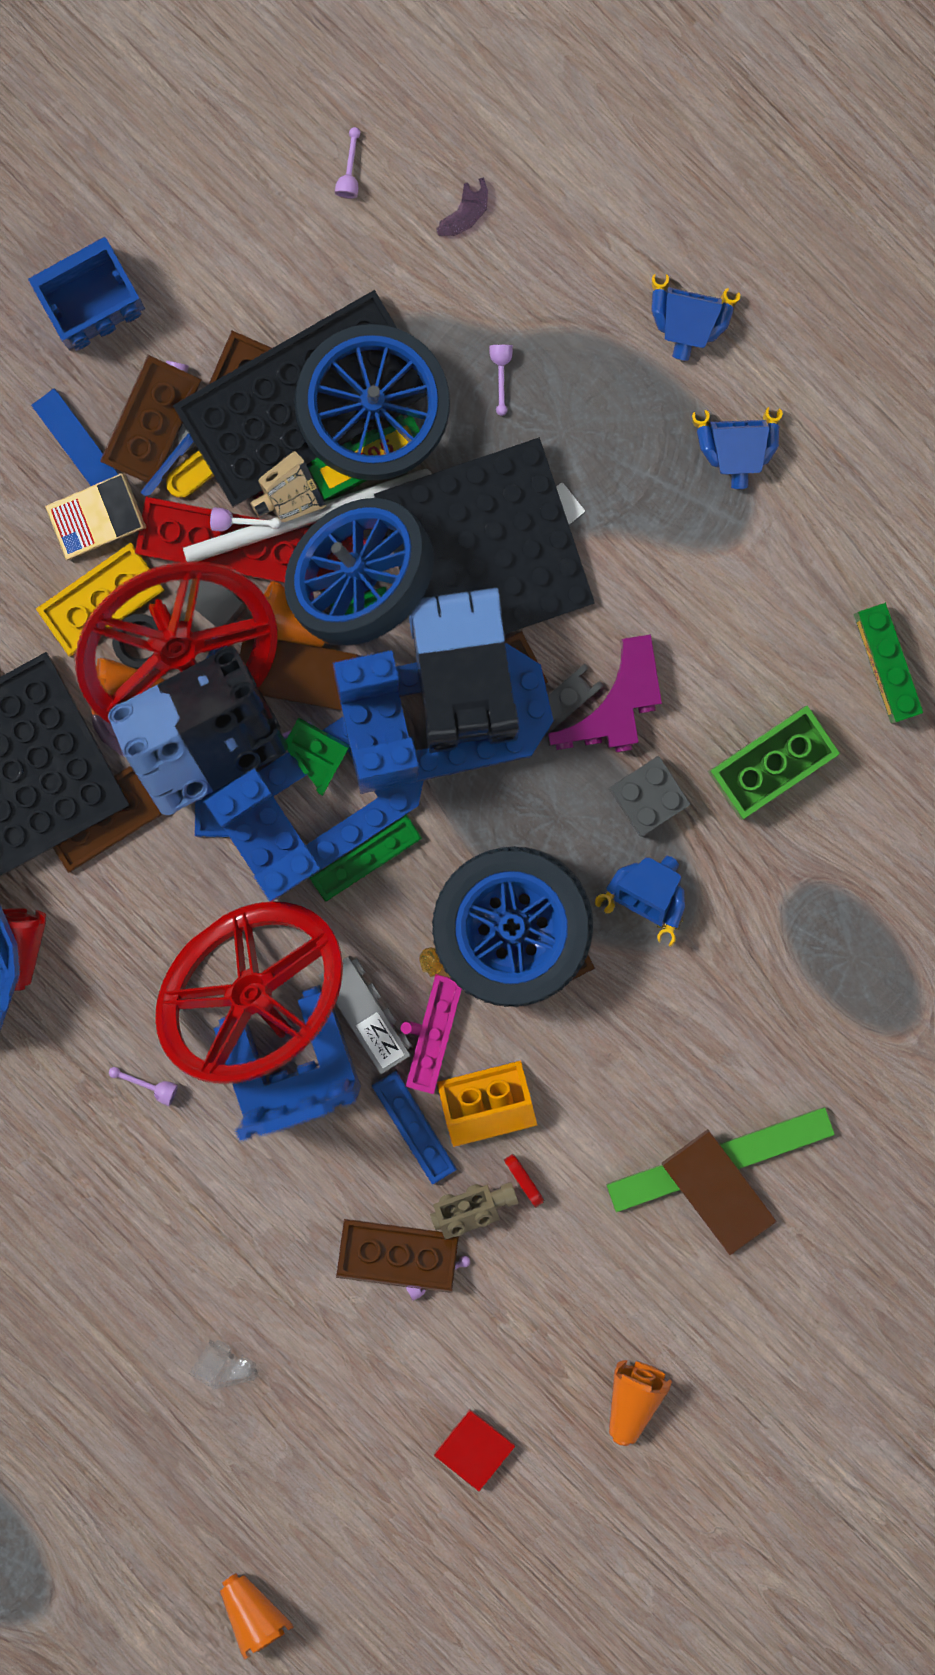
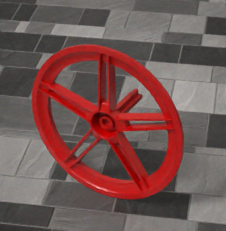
M180 562L150 569L114 589L100 602L86 621L81 631L75 654V670L78 685L89 706L102 719L110 723L108 714L114 706L146 691L168 670L178 669L179 672H182L197 664L195 660L197 654L254 639L252 652L246 666L259 688L270 671L277 649L278 631L276 618L269 601L259 587L243 574L233 569L206 562ZM180 580L172 616L161 599H156L155 604H149V611L158 630L112 618L118 609L139 593L159 584ZM192 580L184 621H179L188 582ZM200 580L212 582L231 590L247 605L253 618L191 632ZM105 626H110L113 628L148 637L149 640L147 641ZM101 635L154 652L112 695L105 690L99 681L96 671V650Z
M260 902L238 908L220 917L186 944L171 964L161 985L156 1005L155 1022L159 1042L167 1057L185 1074L204 1082L216 1084L249 1081L266 1075L292 1060L321 1031L330 1017L340 993L343 977V959L340 945L334 932L319 915L310 909L288 902ZM264 925H284L296 928L312 938L259 973L252 928ZM243 931H245L246 944L250 964L249 969H246L245 967L242 935ZM234 936L237 980L233 984L185 989L192 974L204 958L218 945ZM322 956L324 981L321 995L312 1015L306 1023H303L273 999L272 992ZM224 995V997L200 998V997H209V996ZM231 1006L205 1060L197 1057L188 1049L182 1037L179 1010ZM276 1009L298 1025L301 1030L298 1033L292 1030L291 1026ZM258 1013L280 1038L285 1037L286 1033L293 1037L281 1048L261 1059L240 1065H225L252 1014Z

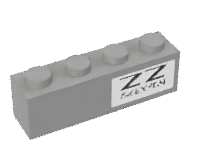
M350 956L343 959L342 984L336 1004L378 1071L382 1074L411 1056L408 1049L412 1047V1044L404 1033L398 1034L393 1024L397 1021L389 1008L382 1009L377 1001L381 998V995L373 983L367 985L362 975L366 972L359 960L356 958L352 961ZM324 972L318 975L322 982L324 981Z

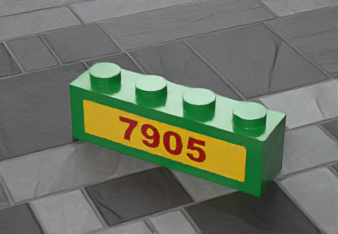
M403 415L394 418L413 438L420 431L412 416L404 418ZM388 422L389 427L383 429L389 453L404 447L409 442ZM377 428L366 433L361 454L373 456L385 454ZM352 441L341 446L358 453L360 442L353 445ZM319 458L310 462L312 466L308 468L324 502L369 481L343 475L327 466Z
M886 602L853 614L890 723H896L924 713Z

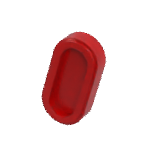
M511 1154L505 1158L506 1165L534 1207L537 1208L543 1204L544 1198L517 1157Z

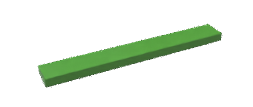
M822 1107L720 1143V1145L735 1166L740 1169L835 1134L826 1108ZM662 1164L606 1184L616 1212L680 1190Z

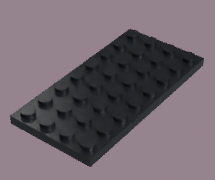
M375 289L173 405L178 417L232 508L262 492L263 490L258 482L259 478L292 452L296 451L304 460L306 466L312 460L318 458L306 443L297 423L295 391L299 375L312 352L323 341L339 331L368 324L397 328ZM360 351L369 384L373 386L376 384L384 351ZM356 352L339 360L337 364L365 390L366 386ZM387 352L378 388L382 390L408 363L400 357ZM332 367L320 384L321 386L360 395ZM411 368L384 396L420 387L424 384L417 372ZM320 392L317 395L318 413L358 403ZM423 392L387 403L407 408L426 397L427 394ZM356 410L322 419L321 422L328 434L333 438L359 411ZM386 410V412H387L390 416H393V415H395V414L397 413V412H393V411ZM361 417L337 443L343 445L362 434L366 419ZM383 417L379 418L380 422L386 420ZM375 420L369 421L367 430L376 426Z

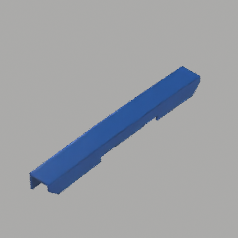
M189 434L186 435L140 492L145 497L151 495L163 480L162 476L169 470L175 460L182 456L191 446L193 440Z

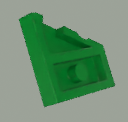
M298 718L286 739L287 750L291 756L296 758L298 766L303 773L307 774L314 783L318 794L323 796L350 745Z

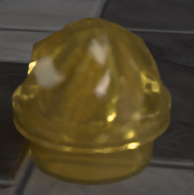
M436 948L424 949L419 958L422 972H427L430 977L444 969L436 954Z

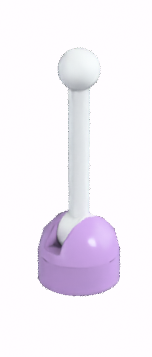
M214 507L210 516L212 531H225L232 524L271 526L273 529H279L282 524L279 518L271 520L233 518L230 511L224 508Z

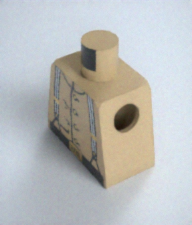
M296 451L292 452L259 478L258 482L264 495L250 502L258 517L273 510L281 522H287L326 507L304 460Z

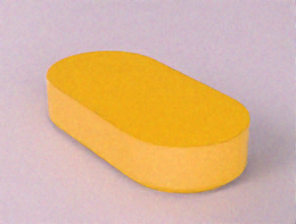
M197 451L169 473L166 479V487L174 497L187 498L214 476L200 452Z

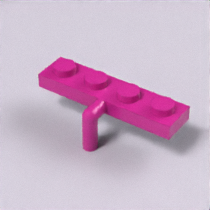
M435 974L422 1024L407 1020L401 1023L400 1029L402 1033H411L419 1036L405 1087L434 1094L462 990L450 977Z

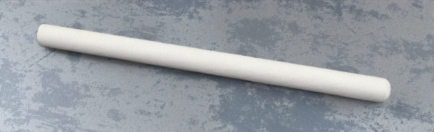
M422 469L325 501L326 507L290 521L281 522L282 524L279 529H273L271 526L251 525L184 547L183 551L187 562H198L314 524L324 515L341 505L359 499L375 498V493L432 473L428 469Z

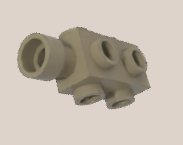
M512 1182L500 1185V1189L490 1192L488 1185L481 1186L475 1184L468 1187L466 1193L457 1196L452 1194L442 1196L438 1203L433 1204L435 1213L430 1214L435 1230L441 1229L446 1240L500 1220L497 1208L505 1205L511 1207L519 1204Z

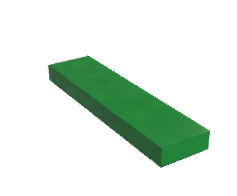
M406 814L310 877V880L323 900L327 902L420 841L422 837Z

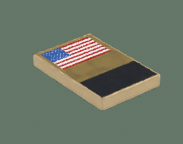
M125 473L116 475L45 506L65 560H71L146 528Z

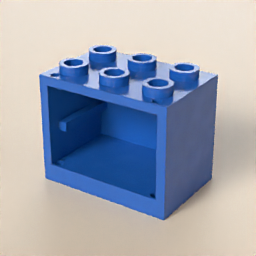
M106 237L28 278L59 337L69 351L73 348L75 351L85 348L91 343L90 339L99 334L103 337L116 330L115 325L124 320L126 323L136 320L142 315L140 311L145 309Z

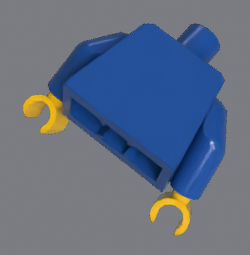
M656 274L652 276V288L654 291L652 293L651 312L658 330L665 333V340L675 342L672 357L688 361L692 346L705 348L707 342H714L728 328L734 311L733 306L739 301L741 295L738 292L735 300H730L727 297L729 288L725 289L721 298L668 287L669 276L667 274L664 284H657L655 282Z
M768 407L763 413V420L710 422L709 412L705 410L706 419L704 421H697L694 412L692 414V422L698 428L697 436L700 449L709 463L714 467H718L721 474H731L732 488L745 489L748 488V473L762 472L763 465L770 462L779 447L780 426L777 423L781 419L783 412L779 408L776 414L777 418H771Z
M665 856L661 863L651 858H644L640 863H633L617 870L606 887L607 893L596 897L595 905L600 907L604 900H608V905L604 909V912L608 914L614 910L615 902L660 927L664 923L667 924L666 928L658 933L657 938L660 943L665 933L671 934L672 940L669 943V947H671L676 942V936L673 933L674 929L678 928L685 910V891L680 886L682 877L679 873L675 872L679 867V863L673 857Z

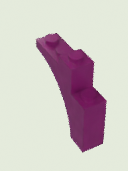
M651 634L621 639L619 670L605 700L592 714L581 722L561 731L548 733L549 746L556 745V750L574 748L573 742L583 740L585 746L602 743V737H606L608 748L615 747V752L633 750L632 744L639 743L633 709L638 708L639 714L656 711L655 705L662 704Z

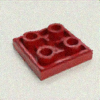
M469 1409L434 1452V1456L477 1491H480L515 1448V1444L472 1409Z

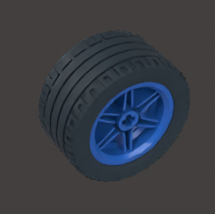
M513 846L492 849L466 861L444 884L433 911V943L445 972L449 974L450 979L460 989L462 988L466 991L465 993L474 996L477 1000L480 999L485 1003H491L496 1006H528L546 1000L561 991L570 983L582 967L588 955L593 936L592 909L580 880L560 860L543 851L527 847ZM523 893L528 894L530 897V902L526 905L519 902V896ZM497 897L501 900L499 908H492L490 906L491 898ZM539 917H545L548 920V925L545 928H540L537 925ZM510 918L514 919L515 923H520V929L516 930L517 934L512 935L510 930H505V924L509 923L508 919ZM486 924L489 926L490 932L488 935L484 936L479 933L478 928L480 925ZM528 944L536 946L537 951L534 955L526 953L525 948ZM501 947L505 948L508 952L507 957L504 959H499L496 955L497 950Z

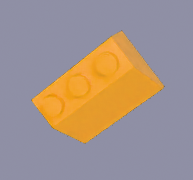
M521 1060L437 1082L453 1147L537 1126Z

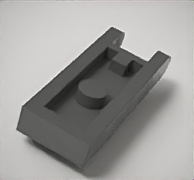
M583 664L548 695L554 722L545 736L604 686L599 681L591 688L580 675L587 671L588 666L586 664Z

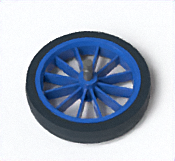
M368 324L354 326L339 331L327 338L307 359L299 375L295 391L297 423L312 452L333 470L361 480L394 478L420 465L440 442L450 413V394L447 380L434 354L411 334L385 325ZM360 351H384L376 384L373 386L369 384ZM356 352L366 386L365 390L337 364L339 360ZM387 352L406 361L408 364L380 390L378 386ZM332 367L360 395L321 386L320 384ZM411 368L417 372L424 384L420 387L384 396ZM320 392L358 403L318 413L317 395ZM426 392L428 411L424 413L387 402ZM356 410L359 411L333 438L328 434L321 422L322 419ZM386 410L425 420L418 434L413 438ZM363 417L366 419L358 453L344 448L337 441ZM383 417L409 443L389 453L379 418ZM370 420L376 421L385 453L383 455L361 454Z
M366 498L341 505L312 525L294 549L285 575V595L289 608L307 631L324 642L349 646L375 640L401 624L413 612L424 596L430 583L434 565L431 540L419 520L406 508L394 501L381 498ZM372 529L364 545L363 531ZM388 529L395 531L382 542ZM353 535V552L349 553L341 543ZM404 543L405 551L391 554ZM331 552H333L341 560V562L329 560L326 558ZM402 565L399 575L381 572ZM320 568H326L335 571L317 577ZM377 581L392 584L382 597L373 587ZM327 588L314 600L315 591ZM370 589L378 600L365 608L364 591ZM354 597V613L345 615ZM336 600L329 615L322 612Z

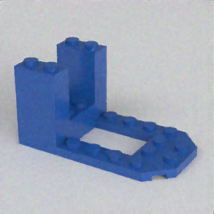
M505 643L513 699L519 723L517 741L490 745L488 739L458 743L456 750L429 753L428 748L418 751L414 750L412 737L409 738L400 700V697L421 693L417 662L396 666L393 651L391 650L333 663L337 691L360 794L532 757L554 722L541 664Z
M343 717L323 729L324 732L349 745ZM349 747L348 753H349L350 756L352 757L351 749H350V747ZM289 752L259 772L255 768L204 802L242 855L269 901L273 902L418 807L424 780L374 791L378 797L377 799L306 845L274 798V796L307 776L298 766L296 758L291 756Z
M320 985L303 990V996L298 999L305 1023L312 1015L322 991ZM335 1008L321 1031L312 1041L318 1065L313 1060L299 1065L297 1072L288 1074L287 1070L274 1073L270 1075V1081H267L266 1075L249 1081L232 1083L243 1115V1119L240 1120L241 1123L236 1128L239 1141L252 1138L254 1134H258V1137L331 1113L335 1111L334 1107L340 1105L344 1107L356 1102L361 1085ZM226 1016L218 1020L219 1025L214 1028L216 1036ZM248 1023L225 1063L226 1065H240L260 1059Z

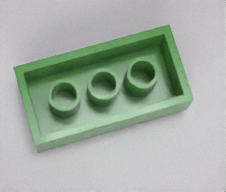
M807 705L707 772L741 820L825 765L840 753Z

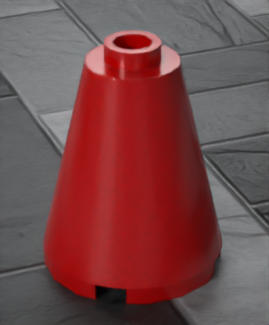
M25 908L2 909L18 947L20 975L14 991L25 990V986L30 985L32 982L46 925V913L35 910V915L27 914V909Z

